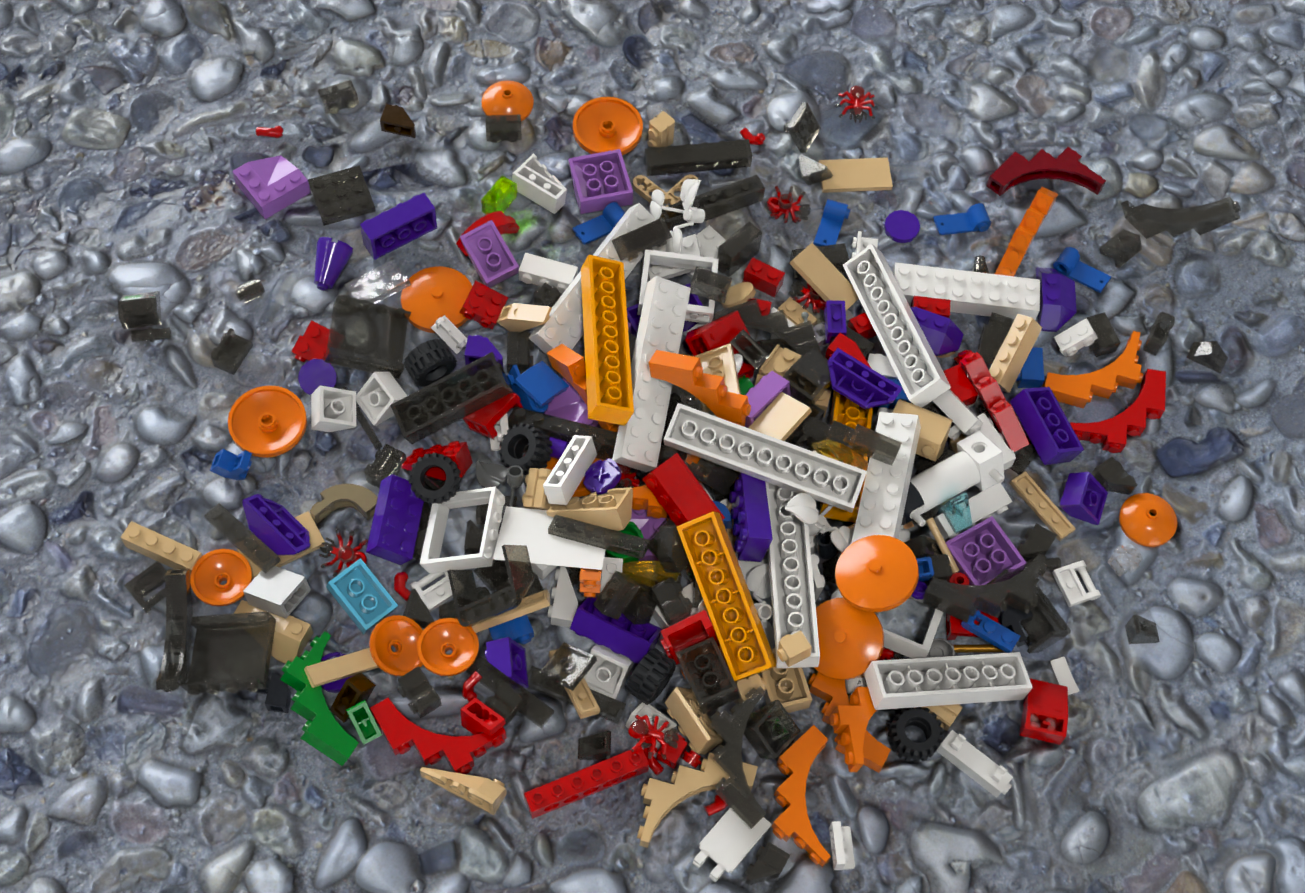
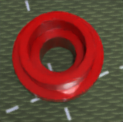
M690 750L689 753L684 751L685 755L682 759L694 768L698 764H702L699 760L701 756L693 750Z

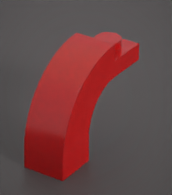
M496 211L475 221L462 235L490 220L494 222L500 234L517 233L520 227L516 224L513 217L506 216L502 211ZM459 238L456 242V245L465 254V256H468Z

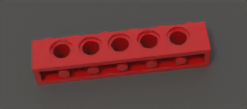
M640 746L635 751L633 749L525 792L524 800L531 818L534 819L646 773L649 770V762L642 746Z

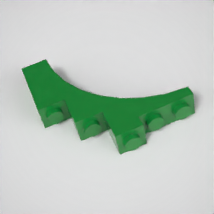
M324 631L320 637L316 635L310 644L313 648L310 652L306 650L301 658L296 656L292 662L287 661L281 670L284 674L280 680L297 691L291 699L294 701V704L290 709L308 720L301 729L304 731V734L300 739L343 766L359 742L350 736L335 720L326 704L321 685L312 688L304 671L306 666L321 662L324 648L331 637L329 633Z

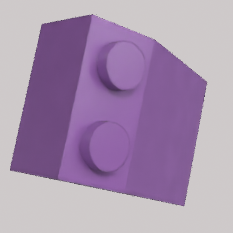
M492 220L460 236V240L477 274L487 287L491 288L519 273V265Z

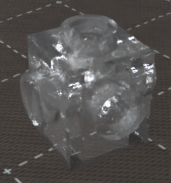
M1130 543L1125 547L1123 545L1117 547L1107 561L1116 574L1121 577L1127 572H1130V574L1135 572L1140 567L1139 563L1143 558L1140 551Z

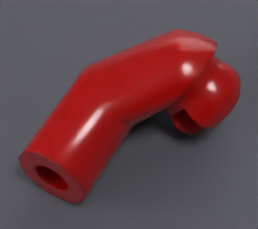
M281 126L256 128L257 136L280 138L284 132Z
M743 128L740 131V134L748 144L762 145L766 139L763 133H758L755 136L747 128Z
M398 572L394 577V590L405 601H409L413 593L405 587L408 574L406 572Z
M477 671L463 683L462 696L468 702L477 698L474 686L483 678Z
M649 744L643 751L649 762V768L657 776L663 772L664 768L653 756L658 752L657 748L655 747L654 751L650 752L652 744Z
M725 787L717 788L714 803L704 807L708 816L718 813L727 807L729 793Z

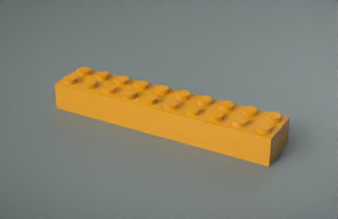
M588 255L581 267L588 419L625 426L634 413L624 262Z

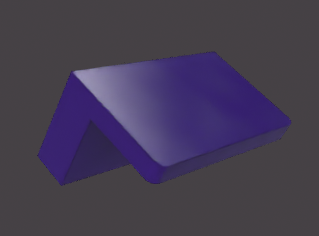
M826 300L824 310L826 343H830L831 336H837L839 333L845 336L847 334L845 301Z

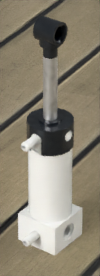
M980 431L957 442L958 453L910 479L901 525H906L914 520L919 526H924L926 521L921 516L934 507L974 485L981 491H984L997 483H1002L1005 479L1002 451ZM854 523V524H852V525H850V526L848 527V528H850L853 532H854L855 524H856V523ZM829 531L823 534L819 533L816 537L818 554L823 559H831L838 553V549L831 540V532Z

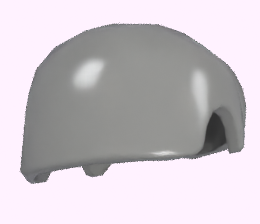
M944 638L933 639L926 658L955 656L953 644Z

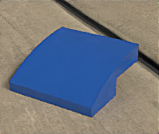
M543 361L535 364L514 380L540 407L552 402L555 396L565 392L569 387Z

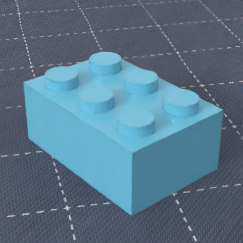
M361 558L329 581L326 586L363 634L398 607V604Z

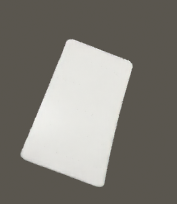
M1065 657L1051 660V665L1059 685L1068 687V695L1079 692L1080 690L1074 681Z

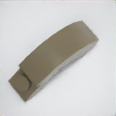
M339 484L329 487L320 493L322 501L312 506L310 514L316 524H318L334 510L350 507L359 511L369 520L374 516L378 497L363 486Z

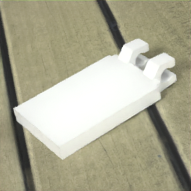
M739 797L699 843L701 851L694 858L693 864L700 868L708 857L715 861L718 865L712 870L709 878L716 883L725 871L732 873L772 824Z

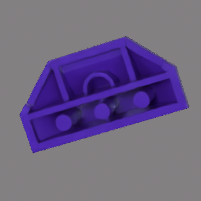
M1036 267V279L1040 280L1038 324L1042 327L1041 331L1057 332L1077 313L1075 281L1056 269Z
M910 307L936 356L959 350L964 334L950 318L918 307Z
M839 348L828 360L832 389L864 409L893 403L903 389Z
M260 494L243 499L242 504L249 530L274 555H295L310 547L309 531L282 505L265 499Z

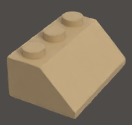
M899 399L892 413L919 416L921 429L916 454L936 462L944 451L953 420Z
M676 687L665 702L668 707L667 712L672 719H676L678 722V729L682 735L687 736L691 749L698 754L705 755L723 742L724 739L691 689Z

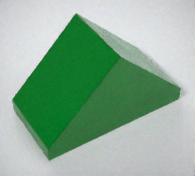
M365 700L346 710L348 718L363 745L382 735Z

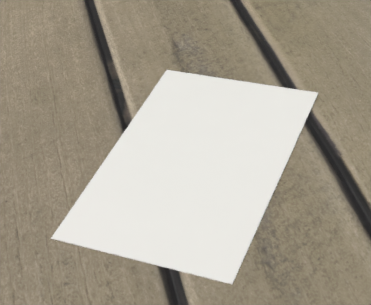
M506 506L493 556L494 560L602 570L610 530H603L547 516L546 512L548 510Z

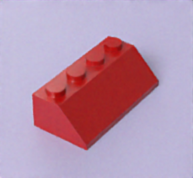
M678 453L674 454L642 479L676 526L711 512L720 513L722 520L725 518Z

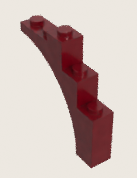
M1067 147L1056 159L1043 149L1030 161L1015 151L989 177L987 187L1001 196L1010 188L1020 183L1038 179H1057L1075 183L1098 195L1102 191L1106 180L1080 162L1082 156L1070 147Z

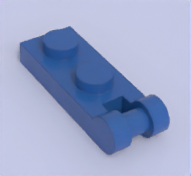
M971 607L967 613L968 617L963 619L961 626L1004 652L1011 653L1020 635L981 614L977 608ZM975 620L980 623L979 626L974 623Z

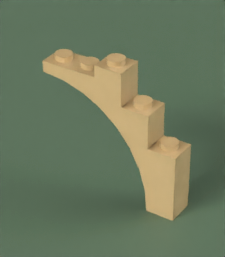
M709 753L708 759L703 758L701 771L679 765L678 772L674 771L671 783L673 784L649 778L648 784L644 783L641 791V796H644L643 803L647 805L643 814V818L646 819L645 826L640 825L637 838L640 839L639 846L648 848L653 833L662 819L675 806L687 798L702 792L716 790L719 787L751 792L758 766Z

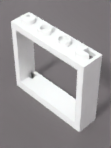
M645 249L637 315H641L649 264L711 272L708 307L688 304L685 321L712 322L719 259Z
M496 487L456 492V495L447 502L432 503L420 565L428 573L492 566L496 542L499 536V526L502 521L505 496ZM489 504L479 554L439 558L449 509Z
M927 586L928 594L925 599L920 600L910 596L909 598L935 608L922 645L883 629V647L912 659L926 658L949 594Z

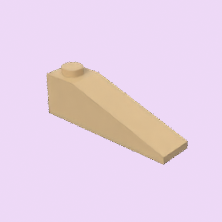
M632 487L609 489L607 494L598 496L595 492L590 493V496L584 499L572 497L567 505L552 504L546 513L547 516L603 530L621 531L624 530L631 520Z
M241 600L232 615V618L264 647L275 660L284 664L288 660L292 662L296 656L300 658L313 635L311 624L290 615L285 619L251 606L244 600Z
M425 767L420 769L421 777L492 815H495L507 794L505 785L497 779L492 781L488 778Z

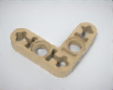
M692 174L686 175L666 193L647 177L638 175L633 179V190L649 203L652 201L649 193L656 189L661 190L665 196L663 206L666 204L665 207L677 208L683 201H681L680 197L675 196L674 193L677 191L681 192V187L685 180L698 178Z

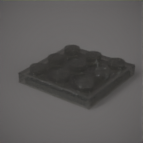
M360 165L308 179L323 226L376 211Z

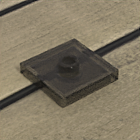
M564 642L542 668L540 674L546 679L574 690L597 659L595 655Z

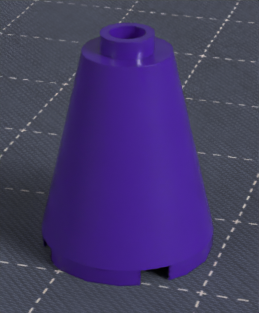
M320 237L316 248L314 284L323 291L332 289L353 254V248L340 240L337 243L331 242L332 238Z

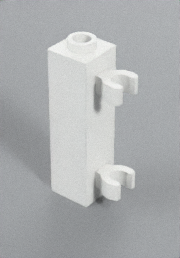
M950 389L932 400L955 423L950 428L948 434L954 441L962 432L970 436L980 431V426L983 422ZM929 402L922 408L926 409L931 402Z
M952 730L937 749L939 754L996 798L1001 793L1005 795L1012 785L1009 782L1013 776L1006 772L1007 769L989 759L967 742L966 738L960 733L958 735Z

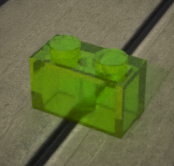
M502 175L481 199L482 212L486 215L496 211L504 212L517 197V183Z

